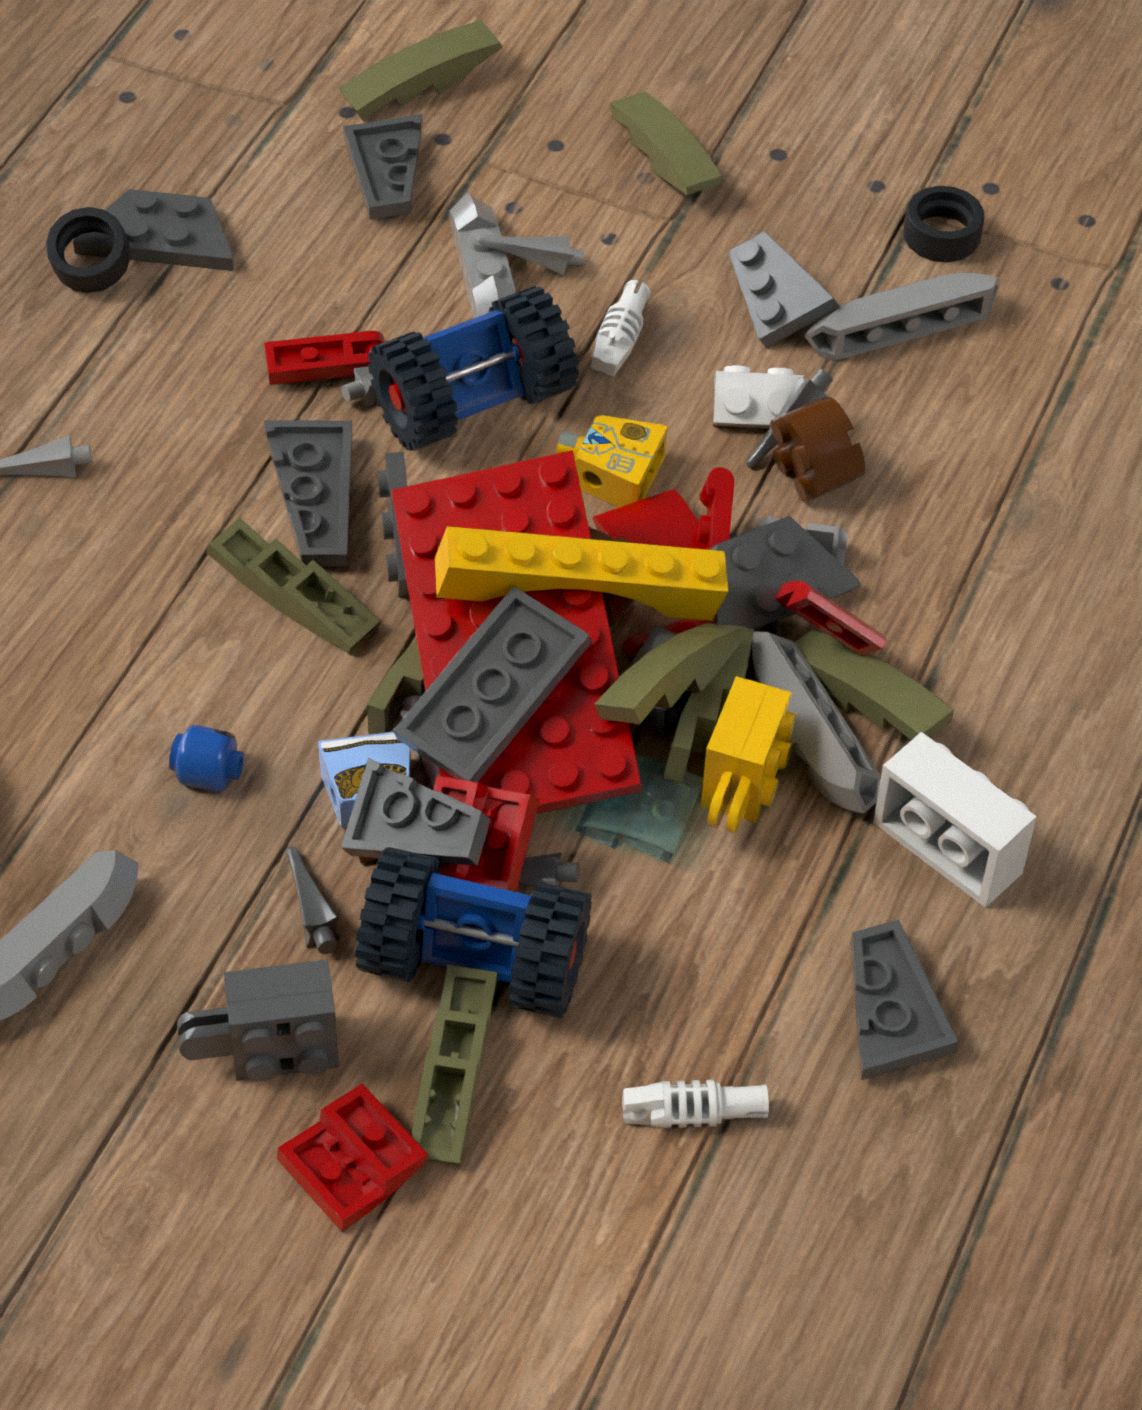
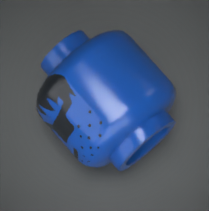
M192 725L184 734L178 733L176 735L169 757V768L175 771L180 784L213 792L223 791L229 784L230 779L238 780L244 765V752L237 751V741L232 733L200 725Z

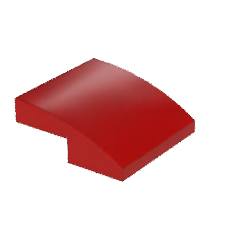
M675 488L593 517L597 530L611 536L615 540L623 538L630 543L703 549L704 543L697 542L699 522Z
M795 580L782 584L774 599L860 656L883 649L887 642L885 636L803 581Z
M436 776L434 791L438 790L482 811L491 819L478 866L440 863V875L517 892L540 799L530 794L486 787L477 782Z
M363 1083L322 1108L318 1123L279 1146L277 1150V1160L341 1232L359 1221L392 1195L428 1158L425 1150Z

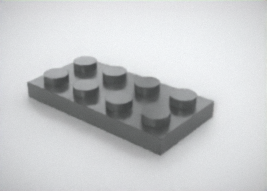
M513 586L394 728L393 732L396 738L455 779L478 782L592 643L590 635Z

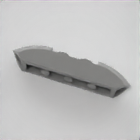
M467 192L449 210V219L473 318L489 313V308L492 307L494 301L512 295L516 291L506 252L477 243L479 235L501 236L495 213L490 206Z
M954 273L914 282L884 292H877L841 305V308L817 320L807 331L805 337L819 357L837 361L987 319L992 310L1000 281L997 277L984 274Z
M753 631L750 653L753 681L792 692L789 712L796 714V721L792 732V737L795 740L793 748L798 756L808 764V779L832 803L850 811L865 813L877 802L881 775L796 643L769 632Z
M116 850L94 853L0 940V1021L30 1004L37 998L34 991L38 987H44L49 984L57 974L58 969L73 954H79L84 951L96 933L108 930L118 920L134 892L138 874V862Z

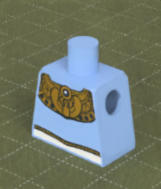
M394 732L318 741L321 777L340 827L347 829L368 758L381 763L385 768L395 773H402L411 778V748L398 740Z

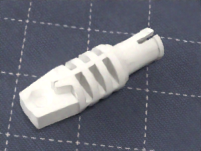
M630 280L624 286L619 302L610 306L595 338V347L590 366L592 369L615 376L630 355L643 326L642 311L651 294L649 287L642 282L636 294L634 291L638 280Z
M692 1080L691 1084H685V1081H676V1085H670V1081H662L649 1084L648 1086L625 1088L622 1094L623 1119L625 1124L651 1125L662 1128H671L672 1124H678V1128H686L687 1124H692L693 1127H701L702 1123H707L708 1127H716V1124H721L722 1119H767L769 1113L767 1085L721 1087L720 1082H715L714 1080H706V1084H700L699 1080Z

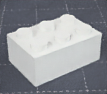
M920 732L883 765L873 823L986 908L1023 874L1037 816L1030 812L1024 803L1017 799H1012L993 785L983 773L974 771L956 758L945 745L936 743Z

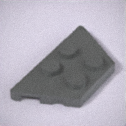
M129 189L105 210L115 216L123 227L129 242L130 260L233 271L234 269L233 254L211 198ZM84 233L73 240L75 254L108 257L113 249L112 240L103 233Z
M791 516L716 544L709 549L725 551L728 594L715 615V624L744 626L755 631L794 615V612L774 600L781 585L789 581H803L829 599L861 586L859 580Z

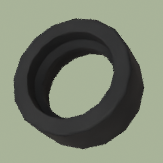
M952 186L924 188L914 194L907 204L904 239L910 249L919 256L938 262L962 260L973 254L981 242L984 209L978 199L962 189ZM935 216L949 217L962 223L965 228L956 231H939L929 227L922 220Z
M84 207L71 210L58 218L50 228L46 240L47 257L53 271L61 283L75 291L91 293L109 288L116 284L126 273L131 259L129 242L123 227L115 216L103 209ZM98 232L108 235L112 240V252L105 261L94 267H73L65 260V248L74 238L81 234Z

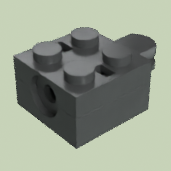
M328 959L223 972L227 1007L185 1012L177 1022V1031L180 1036L179 1051L183 1057L188 1060H199L233 1055L236 1080L251 1079L263 1081L275 1075L298 1072L317 1074L329 1068L339 1067L336 1016Z

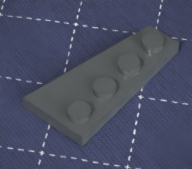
M263 420L264 433L300 560L306 566L312 560L321 567L348 566L352 421Z

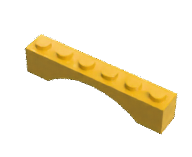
M447 526L435 556L437 598L484 602L505 596L513 586L523 592L549 589H580L612 593L634 599L656 609L666 617L712 621L728 594L725 551Z

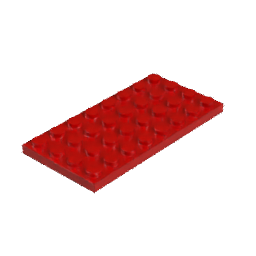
M573 450L391 490L425 691L505 597L501 596L484 602L437 598L435 556L447 526L591 539ZM549 589L524 592L588 633L592 643L477 783L490 788L530 794L539 798L536 814L642 792L643 789L629 723L600 719L595 707L598 699L619 678L603 593L580 589ZM439 768L440 776L454 778Z

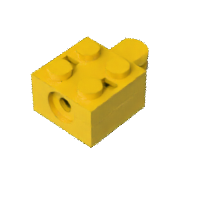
M735 677L706 748L701 807L709 809L708 826L718 828L724 814H727L726 831L737 834L742 819L756 823L762 806L771 807L778 786V779H775L778 769L783 771L786 769L792 750V743L788 742L796 721V714L789 712L792 692L741 677Z

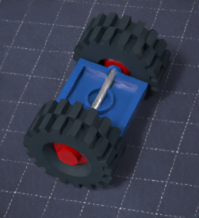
M533 286L494 301L492 307L489 308V313L426 337H423L419 332L415 333L413 331L373 346L368 354V359L371 364H368L369 373L373 376V379L370 380L372 389L376 390L378 396L376 397L377 404L382 407L384 412L382 416L386 424L390 423L391 432L394 437H399V443L403 447H407L409 451L417 450L453 436L457 431L455 426L458 425V420L518 397L523 401L527 400L528 404H535L573 389L577 385L576 379L579 378V371L575 367V365L579 364L578 356L573 352V348L576 346L574 339L569 337L567 330L570 328L567 321H563L560 316L562 313L558 304L553 305V297L549 293L544 294V289L540 286Z
M392 847L383 850V855L380 854L377 860V869H373L370 887H367L364 897L366 901L364 909H361L359 919L361 920V925L357 930L356 940L358 945L355 949V957H357L356 968L359 971L410 982L411 978H414L417 967H420L421 962L446 968L448 964L498 972V980L511 983L509 988V994H511L509 1004H511V1007L563 1018L568 1009V1002L570 1003L574 985H576L578 979V971L583 959L582 954L587 941V929L591 917L589 914L592 908L590 893L540 882L536 885V890L533 891L532 896L440 875V861L435 857Z

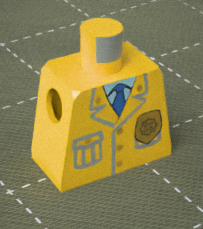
M600 415L595 417L586 437L563 431L558 440L556 454L573 450L581 490L617 507H622L645 499L666 455L668 426Z

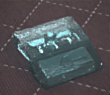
M636 756L643 791L587 803L575 830L616 850H620L623 843L626 842L669 863L701 792L703 778L685 770L682 783L663 779L666 763Z

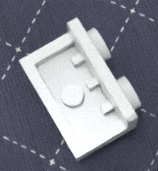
M739 365L726 366L724 371H716L714 379L713 426L770 429V421L777 418L799 377L803 378L804 375H793L794 371L788 368H770L767 373H750L749 367Z

